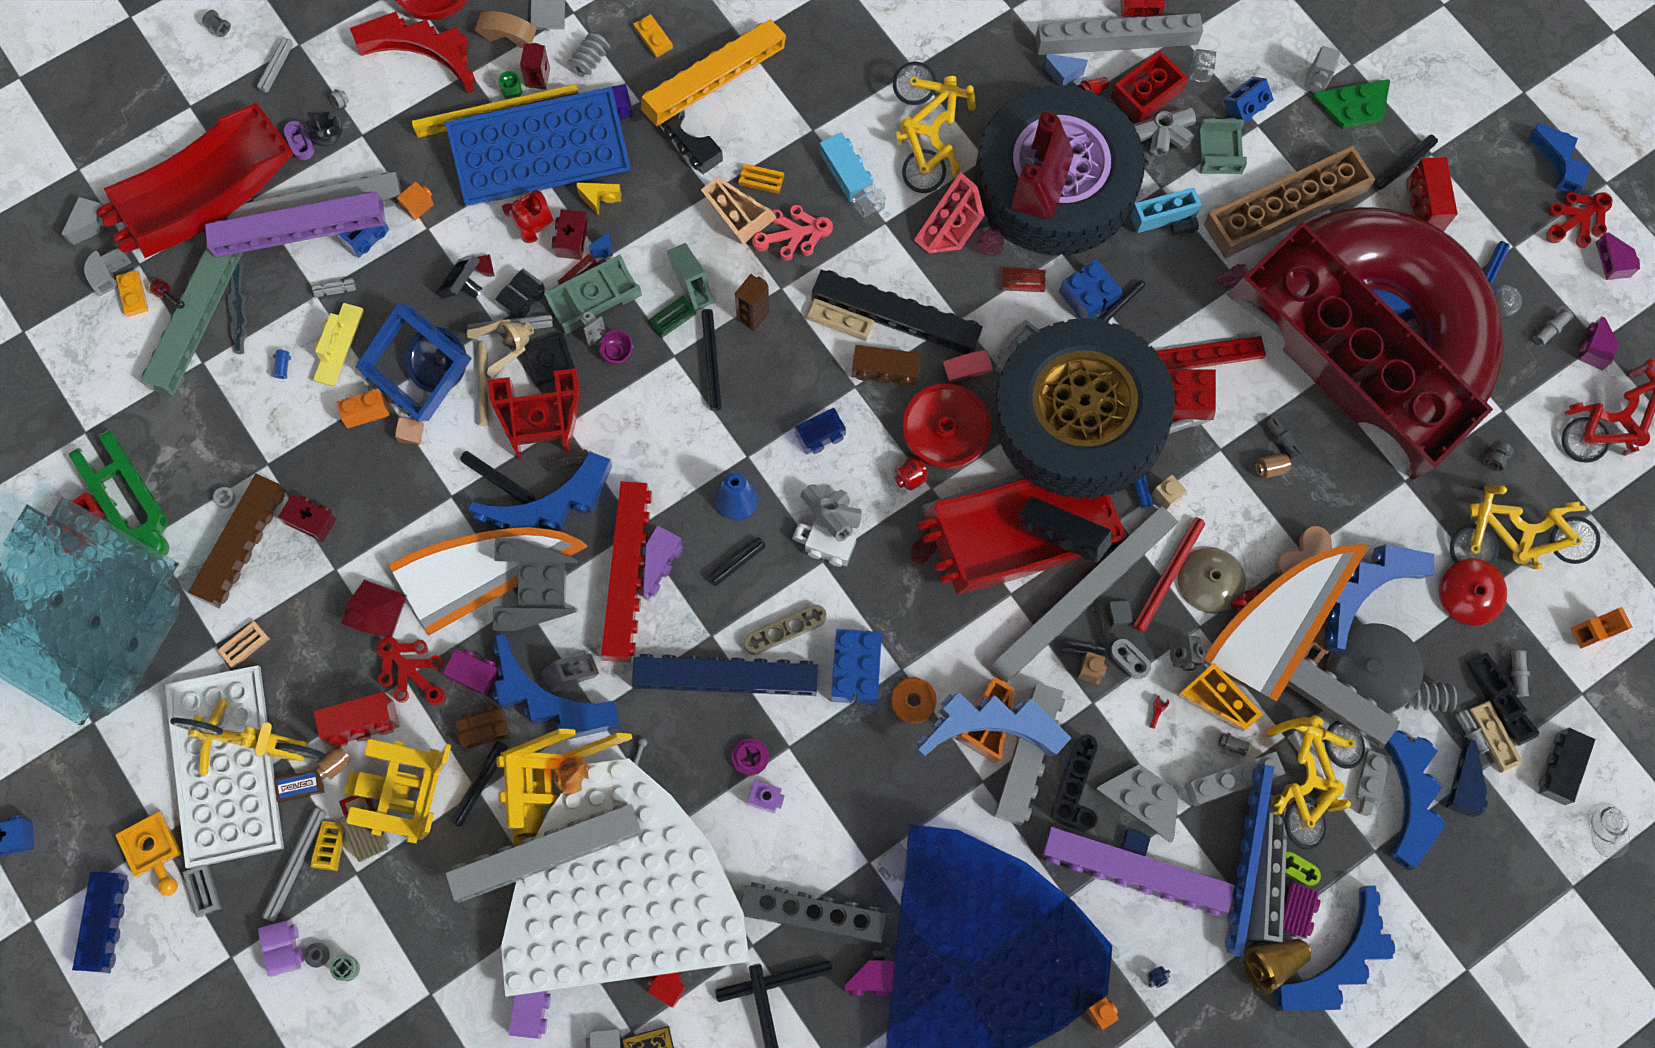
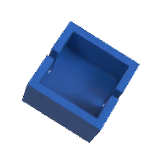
M1095 259L1081 268L1080 273L1077 271L1063 280L1059 293L1079 318L1083 320V318L1093 319L1100 314L1101 310L1105 311L1119 300L1122 289L1100 262Z

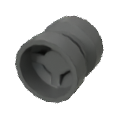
M1494 441L1490 447L1491 452L1486 454L1483 463L1494 471H1503L1507 465V459L1512 457L1514 450L1505 442Z

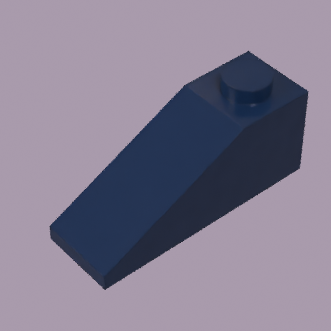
M1471 739L1462 745L1446 808L1470 817H1476L1485 812L1488 801L1485 800L1487 789L1477 743Z

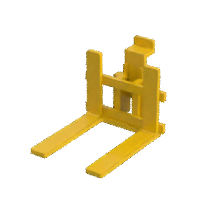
M557 729L502 752L501 756L497 757V767H504L505 792L498 793L499 803H506L507 828L519 829L512 832L513 845H522V840L537 835L543 823L544 808L552 807L560 796L552 792L551 770L563 771V787L565 789L580 768L579 759L631 740L632 734L615 733L564 754L533 753L576 735L573 729ZM532 769L534 773V782L532 779Z
M369 739L364 754L365 756L390 761L386 777L351 771L348 775L344 794L379 800L377 812L351 807L346 823L372 829V835L381 836L383 831L407 836V842L416 844L417 839L423 840L430 832L434 813L430 812L439 773L447 764L451 744H446L441 752L430 748V752L404 747L405 742L395 740L394 744ZM399 763L425 769L423 777L399 772ZM410 788L420 790L417 802L407 800ZM388 809L412 814L413 819L387 815L386 813Z

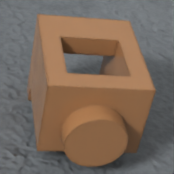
M1087 652L1083 657L1077 679L1099 686L1107 668V665L1104 663L1105 657Z

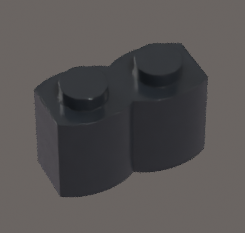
M523 268L498 294L495 301L500 308L513 318L525 317L530 312L531 304L542 299L545 287L540 280Z

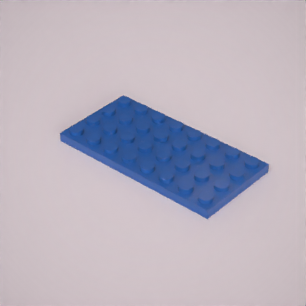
M612 87L445 122L466 207L528 194L535 189L542 191L631 172Z

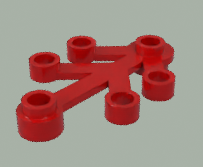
M1569 192L1563 199L1564 204L1567 206L1555 202L1548 208V213L1552 217H1557L1560 214L1574 217L1563 225L1555 224L1551 226L1546 232L1547 240L1550 243H1559L1566 236V232L1581 223L1580 236L1576 239V244L1580 248H1586L1592 241L1590 237L1591 215L1596 212V225L1592 228L1591 232L1595 237H1601L1607 231L1605 216L1606 212L1612 207L1613 199L1606 192L1597 193L1593 197ZM1576 203L1590 205L1586 209L1571 207Z
M385 637L378 642L376 650L378 655L383 658L382 673L378 677V682L383 687H390L394 682V678L391 675L392 661L394 660L399 665L398 686L394 692L396 701L405 703L409 699L407 691L409 676L426 693L425 698L429 704L439 706L444 702L445 692L438 686H432L416 670L431 668L435 671L440 670L444 664L443 660L437 655L429 659H405L400 654L407 652H416L418 655L425 654L428 651V645L425 641L417 640L414 643H398L393 637ZM387 644H391V649L384 651V647ZM424 644V649L417 651V646ZM434 660H439L440 663L438 666H432V662ZM385 676L390 677V680L387 683L382 682V679ZM437 691L438 696L432 699L430 697L431 693ZM400 692H405L403 699H398Z

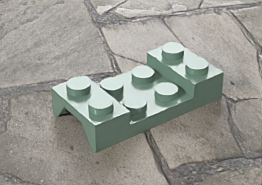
M618 255L545 292L544 296L565 334H568L584 326L581 320L584 312H591L596 316L619 303L625 305L642 296L640 286L635 283L627 270L622 256Z

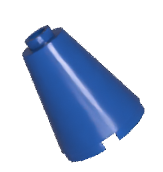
M733 472L728 474L716 489L714 503L717 511L724 518L740 521L748 518L755 512L758 505V492L755 486L742 474Z

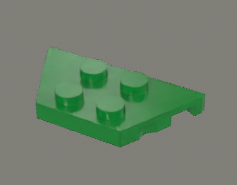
M1390 79L1315 92L1312 99L1315 102L1319 101L1325 107L1324 112L1329 117H1332L1341 129L1379 123L1384 118Z

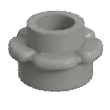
M334 89V92L330 93V99L336 109L342 107L345 109L349 102L346 93L338 89Z

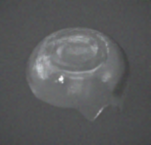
M1501 285L1493 289L1501 317L1512 316L1522 307V296L1515 287Z

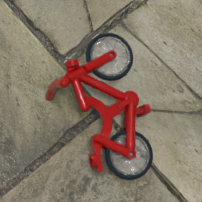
M1649 358L1644 364L1628 372L1630 378H1635L1645 373L1650 381L1624 393L1623 397L1628 400V405L1623 411L1619 413L1607 412L1603 409L1602 403L1583 406L1581 402L1569 406L1570 410L1565 411L1566 416L1580 412L1590 414L1589 417L1574 419L1564 428L1561 441L1563 449L1569 457L1578 462H1594L1606 454L1610 444L1625 443L1627 450L1623 451L1624 456L1640 451L1639 447L1649 443L1650 434L1648 429L1655 413V371L1653 369L1655 359ZM1653 390L1639 427L1631 415L1636 411L1639 404V396ZM1599 419L1607 422H1620L1628 433L1609 434L1608 429Z

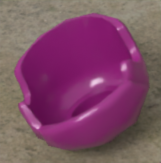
M618 329L605 333L599 345L602 359L614 365L626 362L633 350L631 337L625 331Z

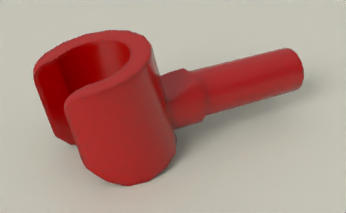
M1160 696L1153 702L1155 711L1150 728L1155 729L1161 712L1169 705V699L1166 700L1164 706L1158 703Z

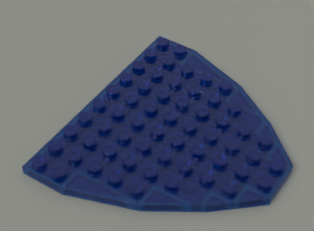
M909 824L885 1048H1029L1063 1030L1085 1013L1088 1007L1108 995L1113 945L1073 900L1027 862L957 829Z

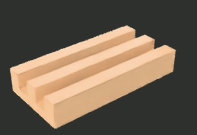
M253 621L217 651L228 665L234 669L270 638ZM254 629L256 630L255 633H253L249 638H247L246 640H244L243 642H241V643H240L234 650H232L228 655L226 654V652H227L228 650H230L234 645H236L239 641H241L244 637H246V636H247L249 633H251Z

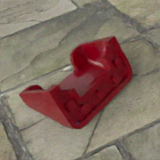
M1042 110L1031 149L1038 150L1040 154L1039 161H1042L1043 164L1042 167L1028 165L1022 169L1011 209L1042 219H1049L1056 212L1074 152L1059 117L1056 114Z

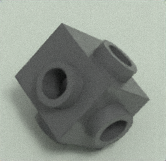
M1186 635L1169 640L1170 659L1173 667L1183 668V671H1193L1197 669L1196 666L1205 664V651L1201 643V637Z

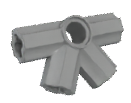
M1188 106L1172 112L1161 111L1156 117L1133 125L1136 128V133L1138 132L1141 142L1152 138L1150 153L1154 156L1162 157L1168 154L1170 142L1181 150L1189 145L1194 134L1185 129V127L1195 125L1196 118L1193 108Z
M815 484L808 485L807 488L802 490V499L815 513V523L827 528L838 542L845 541L847 537L851 536L852 528L857 529L859 527L862 511L861 509L847 507L850 503L847 492L840 489L839 491H834L826 498Z

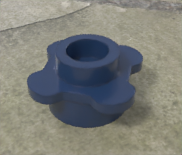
M1160 966L1147 974L1150 982L1148 986L1150 988L1154 986L1160 988L1167 984L1170 978V970H1165L1163 966Z

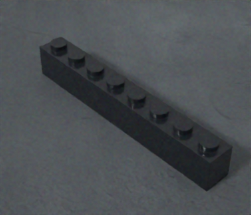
M821 269L812 289V300L814 298L872 319L880 325L962 354L975 352L983 326L974 320L961 319L954 313L941 312L934 306H924L914 299H904L894 292L879 290L874 285L859 283L854 278L839 276L831 270L825 271Z

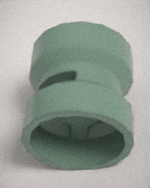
M338 956L330 965V973L336 980L352 981L358 976L360 971V965L353 957Z

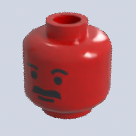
M909 458L896 467L895 472L897 476L894 479L900 488L905 487L907 490L912 491L926 482L928 470L920 459Z

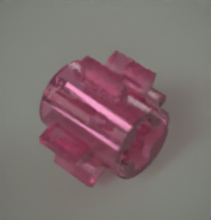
M990 229L982 232V236L979 237L980 240L978 241L980 251L984 255L991 254L992 257L1001 253L1000 250L1003 249L1004 239L1000 232H992Z

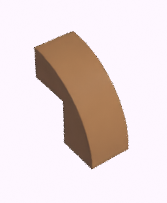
M487 11L480 13L475 31L490 42L507 37L517 46L523 48L524 43L531 44L533 42L537 27L522 18L508 13Z

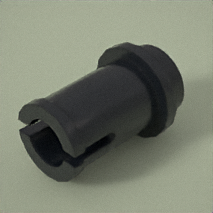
M1192 216L1187 220L1172 222L1170 225L1173 236L1187 232L1195 233L1196 230H1199L1198 219Z

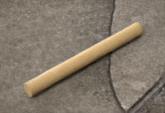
M485 342L478 343L479 426L488 425L487 343Z

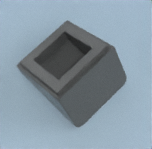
M1113 601L1107 604L1111 627L1134 623L1129 601Z

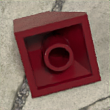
M364 579L349 600L341 624L362 632L393 637L407 595Z

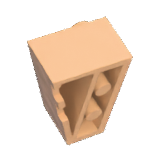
M716 177L701 189L743 244L777 218L771 209L764 207L719 177Z

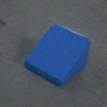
M610 233L605 234L589 245L591 258L613 256Z

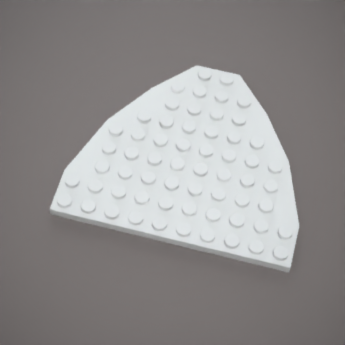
M629 758L581 765L548 811L535 839L545 836L544 832L554 828H558V831L565 829L567 824L572 821L581 819V822L589 820L591 819L590 815L596 812L604 811L605 814L613 811L614 806L624 802L627 805H633L643 834L516 881L501 945L505 997L749 962L744 913L711 843L675 799Z

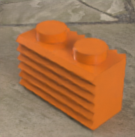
M378 388L376 390L372 389L371 392L359 393L358 396L346 397L345 400L342 399L336 402L341 420L347 429L390 416L386 399Z

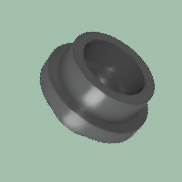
M322 943L311 944L304 954L306 963L314 968L324 966L330 956L329 949ZM318 950L320 957L315 960L313 953Z

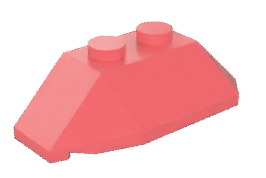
M959 173L914 241L928 253L962 249L985 216L977 185L964 174Z

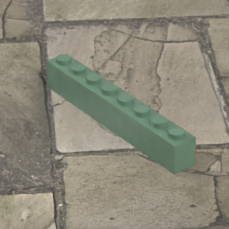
M206 247L203 255L198 260L195 272L189 278V284L185 292L180 296V300L185 303L184 308H176L172 313L168 327L163 331L161 341L157 349L153 351L148 367L143 371L141 382L150 390L174 396L243 252L215 257Z

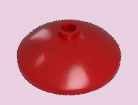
M1474 558L1464 559L1452 564L1443 574L1439 585V597L1444 610L1451 618L1465 625L1478 626L1493 621L1501 614L1507 601V586L1502 574L1489 562ZM1477 587H1480V588H1481V590H1482L1481 595H1479V594L1477 593V591H1476Z

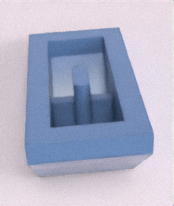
M1047 54L1044 69L1057 85H1068L1084 75L1088 60Z

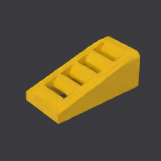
M322 821L312 856L311 868L338 871L345 837V829L342 823ZM327 828L337 829L339 832L338 834L327 833ZM325 838L336 839V842L327 843ZM323 848H334L333 853L323 852ZM331 857L330 862L321 861V858Z

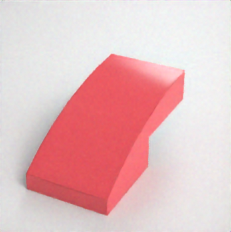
M987 350L965 354L943 362L950 383L970 376L976 378L994 371Z

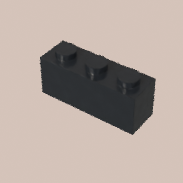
M1572 728L1558 732L1553 740L1555 745L1553 752L1549 754L1546 760V765H1548L1546 773L1539 780V786L1541 787L1538 794L1563 805L1574 803L1596 739Z

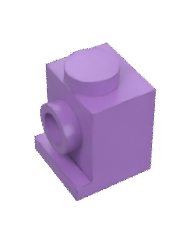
M754 780L748 806L775 813L777 808L781 809L785 795L781 794L782 788ZM768 792L772 797L770 800H764L763 794Z

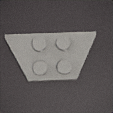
M1139 764L1096 788L1095 791L1168 842H1173L1179 791Z

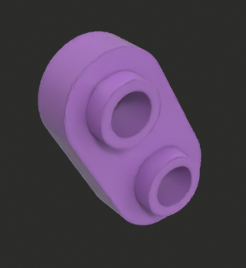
M299 121L287 123L284 127V134L290 148L293 150L294 156L299 160L310 159L314 154V146L306 135L304 125Z

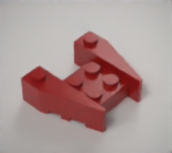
M576 368L554 371L556 392L515 397L514 386L510 377L488 380L490 402L518 459H522L520 445L561 439L565 452L569 453L581 400L579 376Z

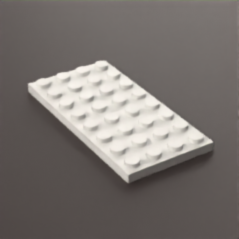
M257 665L165 684L185 868L191 869L202 865H210L284 849L279 807L276 801L272 757H269L267 752L262 756H257L253 748L247 749L240 745L212 740L208 774L201 776L199 774V758L202 740L188 737L187 729L170 723L173 717L193 720L194 716L204 717V720L208 723L218 702L224 699L228 705L217 724L218 727L223 730L244 732L245 726L260 730L263 723H268L261 667Z

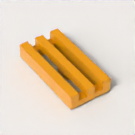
M743 164V170L741 171L738 183L740 186L779 194L784 179V172ZM745 177H746V178H750V179L757 180V181H759V182L746 180ZM765 182H768V183L776 184L777 186H772V185H768V184H764V183H765Z

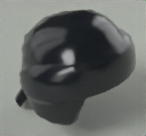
M324 112L322 115L313 113L316 122H305L306 135L318 146L324 147L335 144L342 133V124L338 116H334L333 119L329 120L330 112Z

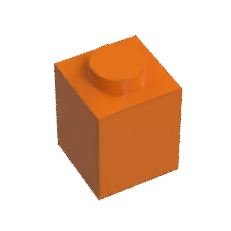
M416 181L396 197L401 208L414 220H417L434 205L431 199V191L426 186L421 187Z

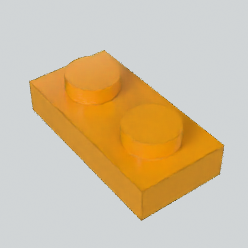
M651 14L634 23V29L655 58L673 49L672 42Z
M138 270L117 275L116 279L124 314L130 317L148 312L143 283Z

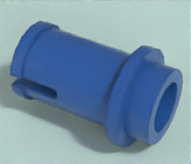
M276 350V354H273L275 359L273 377L287 379L288 361L291 360V356H289L288 351Z

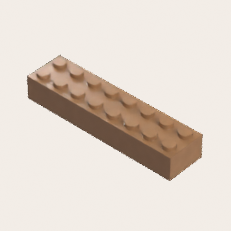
M1351 146L1209 212L1203 225L1223 257L1227 258L1367 192L1375 178L1354 146Z

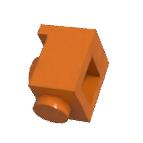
M1106 996L1085 1008L1097 1030H1103L1119 1020L1116 1006L1111 1000L1108 1001Z

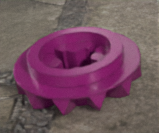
M749 738L740 741L732 752L734 767L739 773L747 776L758 775L766 769L769 761V753L766 746L757 739ZM746 749H748V751L751 752V754H758L757 757L754 758L755 766H753V764H751L750 761H743L747 757Z

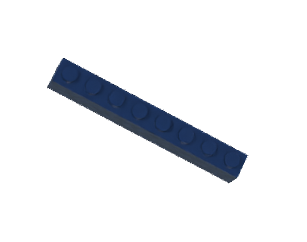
M639 654V657H633L632 686L634 689L817 696L818 664H813V661L808 660L800 661V664L790 663V660L785 659L777 660V663L762 658L754 659V662H750L738 657L731 658V661L722 660L721 657L715 656L708 657V660L699 659L698 656H685V659H679L675 655H662V658H655L652 654Z

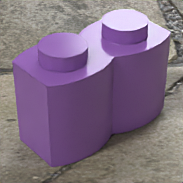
M286 920L258 928L264 964L269 977L301 969L304 957L301 948H297L296 939L299 938L296 924L292 925V921Z

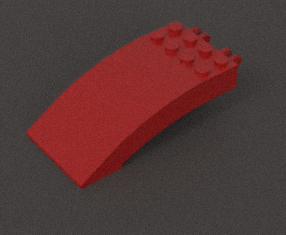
M257 102L217 118L218 122L206 133L167 160L144 172L104 188L109 203L98 208L96 212L102 218V223L105 226L110 227L121 222L125 226V229L113 235V240L118 244L121 252L126 253L139 248L144 258H147L205 231V224L224 219L246 203L294 154L293 150Z
M1023 479L994 489L935 502L924 513L926 520L918 524L919 530L930 528L932 533L923 536L924 543L936 542L943 561L937 563L934 568L936 571L947 570L948 574L943 575L939 579L940 583L952 582L956 595L1016 580L1082 557L1019 529L1018 513L1032 496L1110 529V546L1126 540L1127 535L1109 495L1104 497L1100 495L1099 498L1090 499L1088 497L1078 499L1073 498V496L1068 498L1059 496L1056 492L1053 494L1045 491L1042 486L1039 488L1032 484L1030 479Z

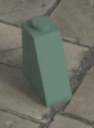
M683 243L666 251L671 267L695 311L713 304L714 300L705 271L688 245Z

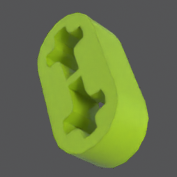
M1286 852V859L1290 858V863L1296 867V869L1288 867L1285 872L1286 876L1306 887L1313 886L1320 881L1321 873L1315 865L1292 852ZM1300 870L1304 872L1311 870V876L1314 877V879H1310L1308 881L1305 880L1306 875L1300 872Z

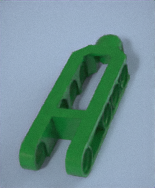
M108 429L99 435L101 442L114 462L98 472L86 460L79 447L70 452L71 460L119 537L126 541L128 545L141 546L143 551L152 559L164 558L168 554L170 547L163 535L168 519L114 434ZM120 472L148 515L147 522L136 529H129L127 519L119 513L116 508L117 503L105 490L107 487L104 482Z

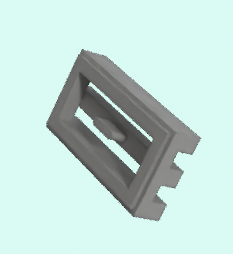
M209 865L194 867L182 872L197 918L210 914L212 911L222 909ZM201 870L203 871V875H204V878H205V881H206V885H207V888H208V891H209V894H210V898H211V901H212V904H213L212 906H210V902H209V899H208V896H207V892H206V889H205V886H204V883H203V879H202V876H201V873H200ZM191 874L195 875L198 884V888L204 904V909L202 910L199 904V900L196 894Z

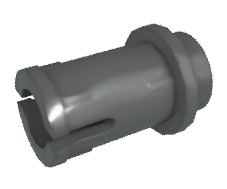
M1228 732L1227 734H1221L1218 746L1222 750L1228 749L1246 756L1247 752L1245 750H1249L1250 743L1235 738Z

